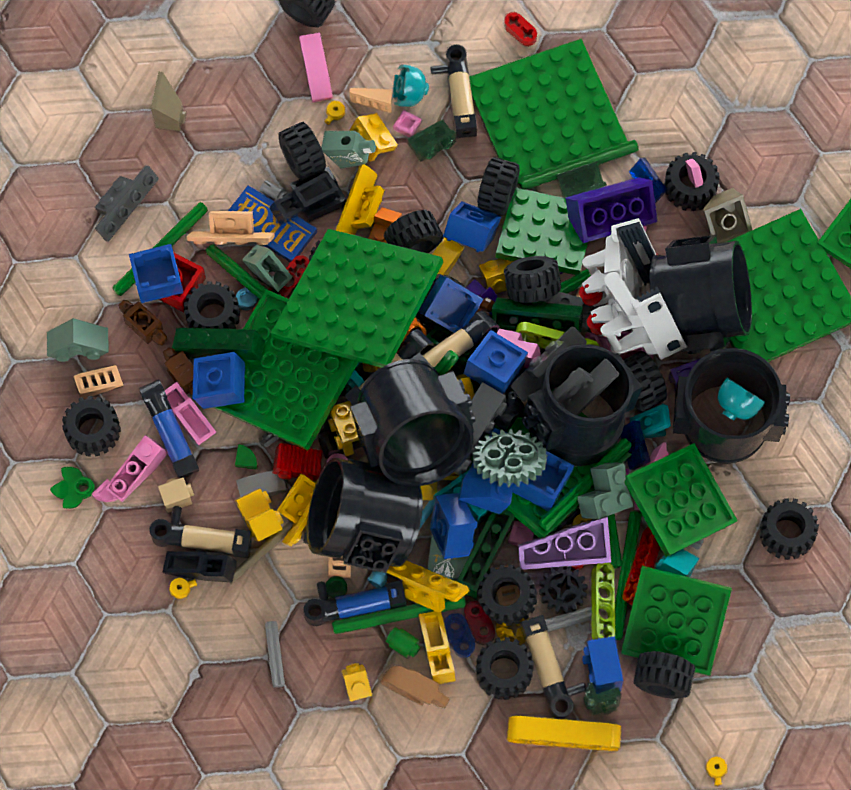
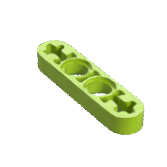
M521 322L516 328V332L521 333L523 341L538 344L539 347L544 349L553 341H557L565 333L529 322ZM542 337H548V338H551V340H547V339H544V338H542ZM584 338L587 341L586 344L600 347L596 341Z
M597 563L591 571L593 640L604 638L603 635L615 637L614 568L610 563ZM599 588L606 590L607 598L600 596ZM599 609H603L607 612V619H604L599 615Z

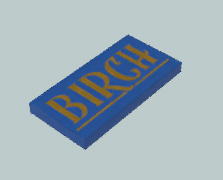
M248 185L228 211L253 212L254 232L274 233L275 236L269 244L264 246L291 262L293 258L301 254L315 236L317 228L298 216L280 226L269 209L274 201Z

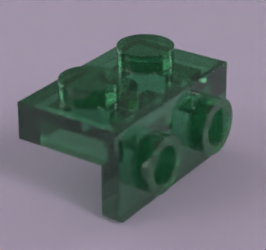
M442 119L408 138L407 143L420 162L425 159H432L443 149L451 148L456 142L455 130L451 131Z
M597 161L556 174L563 198L607 186L606 181L603 182Z
M590 682L587 683L583 700L586 709H591L593 716L602 712L606 715L617 710L616 707H619L622 695L619 687L596 694L593 683Z

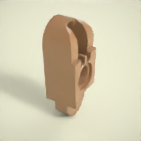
M401 666L391 667L385 672L380 681L388 689L421 706L424 703L429 705L432 703L438 707L446 708L450 700L443 693L437 691L440 687L439 683L412 669L408 670Z

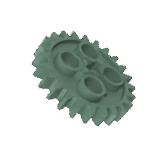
M512 429L508 433L500 430L499 435L492 432V437L485 435L484 441H478V446L474 447L473 462L474 468H477V474H482V479L490 478V483L498 481V486L507 483V486L510 487L511 483H515L519 487L520 482L528 484V479L535 481L536 475H542V470H545L547 464L546 448H543V443L537 442V437L530 439V433L523 436L521 435V430L516 434L513 433Z

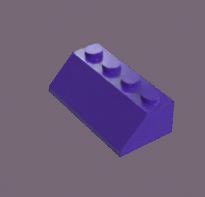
M638 177L565 198L568 219L583 243L610 236L611 226L638 218L642 226L658 222L652 180Z

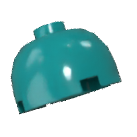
M401 64L398 67L401 70L400 74H395L392 96L393 98L397 97V102H394L396 106L412 107L417 105L424 95L428 94L429 83L426 82V78L420 69Z
M727 378L718 392L719 405L725 409L722 414L733 421L736 417L742 420L752 418L765 403Z

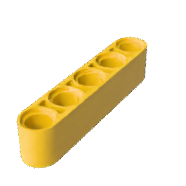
M510 716L508 719L507 741L519 744L618 751L620 750L621 726L612 723Z

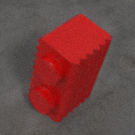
M279 443L275 449L272 473L278 474V477L281 479L298 478L300 474H303L310 480L316 481L320 475L323 451L317 449H309L307 451L295 445Z

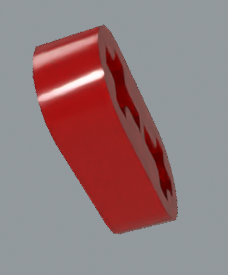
M510 12L505 16L504 27L506 31L520 44L528 47L536 43L537 30L522 15L517 12ZM510 20L512 22L517 21V25L514 23L510 25ZM524 33L526 35L532 34V37L524 38Z

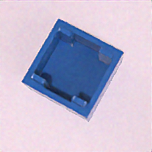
M461 201L450 213L443 237L448 238V241L453 240L474 248L476 252H483L494 240L501 216Z
M171 244L129 254L141 303L184 293Z
M440 274L419 313L455 333L469 323L482 303L483 298Z
M490 330L467 360L464 375L479 384L483 382L504 394L524 367L528 352Z
M235 352L194 359L193 400L203 409L244 403L245 362Z
M546 451L547 464L545 470H542V475H536L535 481L528 479V484L520 482L519 487L514 483L513 493L549 511L568 482L574 465Z
M460 493L435 496L430 531L444 559L470 556V551L474 546L472 540L474 529L477 528L478 523L474 520L467 503L459 500Z
M615 637L587 641V645L583 649L585 656H582V661L584 665H588L590 680L587 684L588 691H593L594 697L621 692L624 680Z

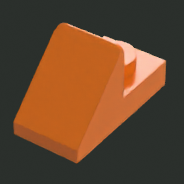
M382 207L374 216V226L368 239L387 243L384 238V232L394 221L402 217V214Z

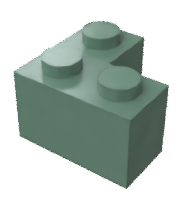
M72 318L47 332V356L56 358L60 362L68 361L69 358L75 355H83L88 359L96 360L109 352L108 328Z
M607 462L591 468L595 490L578 496L582 518L601 519L633 507L631 494L624 483L626 480L624 463Z

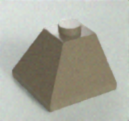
M159 71L151 106L155 127L181 131L182 124L186 123L187 112L183 110L181 100L164 73Z
M734 188L714 195L703 209L709 234L716 235L717 243L727 242L753 230L743 194Z

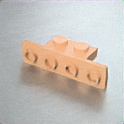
M211 211L209 213L210 232L192 231L187 236V241H193L194 244H204L208 241L214 242L217 245L226 244L227 242H235L236 245H245L248 242H256V245H267L275 236L274 233L254 232L253 212Z

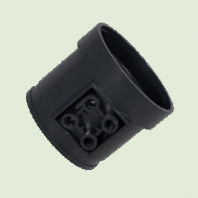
M716 235L676 239L665 248L666 255L653 256L650 265V292L651 289L655 291V287H658L687 346L681 352L688 351V354L700 353L702 349H710L711 352L723 349L731 337L749 335L752 326L751 286L746 258L739 241L717 243Z
M580 344L570 346L560 351L550 361L541 387L534 394L528 396L522 415V422L525 428L528 429L531 438L537 437V442H542L543 448H546V451L574 466L591 465L599 462L618 443L624 428L625 413L634 409L642 386L619 353L614 354L605 348L595 345ZM604 359L609 360L619 372V376L599 396L609 404L614 412L613 414L602 418H584L570 413L556 401L551 389L563 384L573 371L580 367L586 372L591 373Z
M738 348L716 350L701 358L694 365L688 377H678L675 391L673 433L685 434L690 445L694 443L701 456L710 461L724 464L741 462L754 455L761 448L764 441L780 442L781 436L786 434V427L789 425V414H786L787 406L790 403V393H786V385L781 384L774 368L761 356ZM727 378L765 402L761 408L765 424L759 430L747 435H724L708 428L698 419L693 411L692 401L702 392L714 387H720Z
M405 359L381 367L366 380L360 390L358 404L350 408L359 442L371 468L379 465L384 475L399 485L424 486L446 478L465 462L473 446L474 429L472 423L476 421L473 411L469 409L472 406L471 398L468 393L464 394L463 382L461 379L457 380L454 372L440 376L438 371L427 362Z
M340 458L330 459L318 477L310 502L307 520V541L310 551L313 554L336 559L343 557V564L386 573L390 566H401L409 557L418 536L423 508L421 487L394 483L384 475L379 465L371 468L367 462L350 458L348 460Z

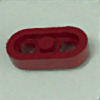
M479 601L469 602L465 606L464 617L473 639L480 645H487L489 641L492 642L495 638L494 625L484 612ZM472 609H478L480 611L479 614L474 615L471 612ZM486 629L488 634L482 635L480 630Z

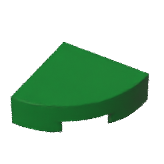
M238 444L235 467L258 469L256 456L251 449Z

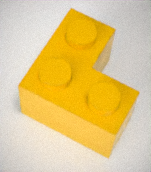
M258 488L235 500L255 541L259 542L283 530L281 524L284 523L278 511L270 509L269 503H271V499L266 490L262 492L261 488Z

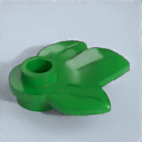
M62 467L61 472L64 480L55 484L50 489L54 496L64 499V509H73L79 506L83 499L92 496V493L95 491V485L90 478L83 477L79 469L75 467ZM82 486L88 487L86 491H80V488Z

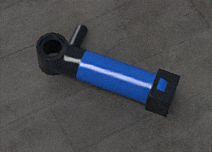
M158 379L140 387L141 396L165 446L177 477L180 479L198 472V464L188 446L160 380Z
M321 581L316 584L319 599L308 600L303 607L305 620L309 625L320 626L324 622L403 607L406 606V599L402 581L386 583V586L332 598H328L326 584ZM312 609H319L321 611L318 616H311L309 614Z

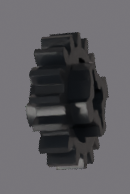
M560 566L556 571L551 567L550 575L548 573L543 574V578L546 581L540 580L539 586L543 588L539 589V595H544L541 602H548V610L554 607L556 608V614L559 613L560 609L566 614L570 608L573 612L576 611V605L583 606L584 602L582 599L587 598V593L584 591L588 590V584H582L585 581V576L578 577V569L572 572L571 566H568L566 570H563V566ZM571 579L575 581L577 586L572 584ZM566 582V590L563 593L562 597H560V589H562V586H564V583ZM549 591L551 594H554L556 601L550 596ZM569 599H573V600L570 601V602L564 603L565 601H567V600H569Z

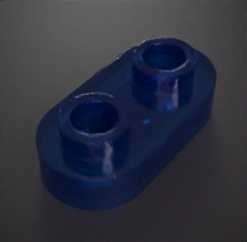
M452 613L444 621L447 637L457 656L461 658L470 657L474 653L476 645L465 617L459 613ZM456 623L460 627L457 630H454L451 627L452 624ZM467 644L468 649L462 650L460 645Z

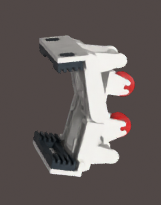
M639 218L611 226V235L606 237L605 249L583 259V266L589 270L591 276L582 283L579 295L583 303L588 306L595 307L609 303L591 311L587 318V325L593 334L605 336L608 339L612 353H619L620 355L643 347L648 355L658 354L662 360L687 348L658 287H655V291L651 289L650 293L647 291L646 295L642 293V297L639 296V287H642V281L644 286H647V283L650 285V265L653 256L656 255ZM604 266V273H601L597 267ZM628 329L632 331L630 334H628L627 336L618 341L617 337L621 336L622 331Z

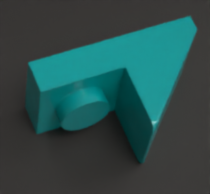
M661 404L631 417L632 439L666 436L665 429L671 427L668 405Z

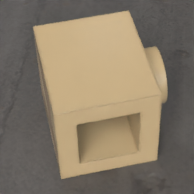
M172 478L165 484L158 486L167 513L172 512L174 506L183 508L192 504L191 497L194 496L191 484H186L184 478Z

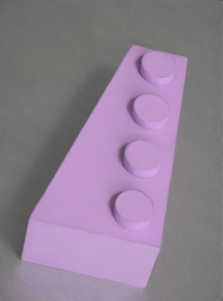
M608 517L592 519L551 533L545 538H536L518 544L520 568L524 570L611 562Z

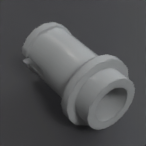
M265 180V183L260 187V192L273 198L274 201L288 194L285 188H279L268 180Z

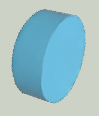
M247 288L240 289L236 294L239 308L242 310H251L258 302V298Z

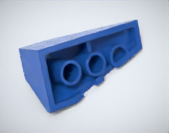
M494 428L492 430V432H495L497 435L500 434L499 429ZM473 462L462 480L459 500L500 515L511 504L514 483H511L510 487L507 486V483L498 486V481L490 483V478L482 479V474H477V468H474Z

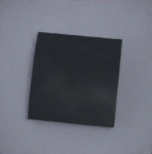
M329 167L309 178L299 179L290 183L292 190L319 175L328 172L338 187L336 192L304 212L309 222L338 210L346 204L347 199L339 188L337 180Z

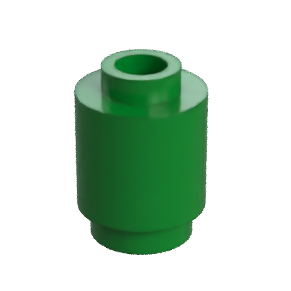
M393 628L386 639L389 647L406 659L410 656L414 658L421 648L418 645L420 640L402 628Z

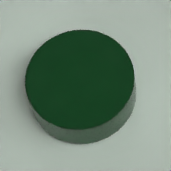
M334 576L326 582L329 598L347 594L348 587L343 578Z

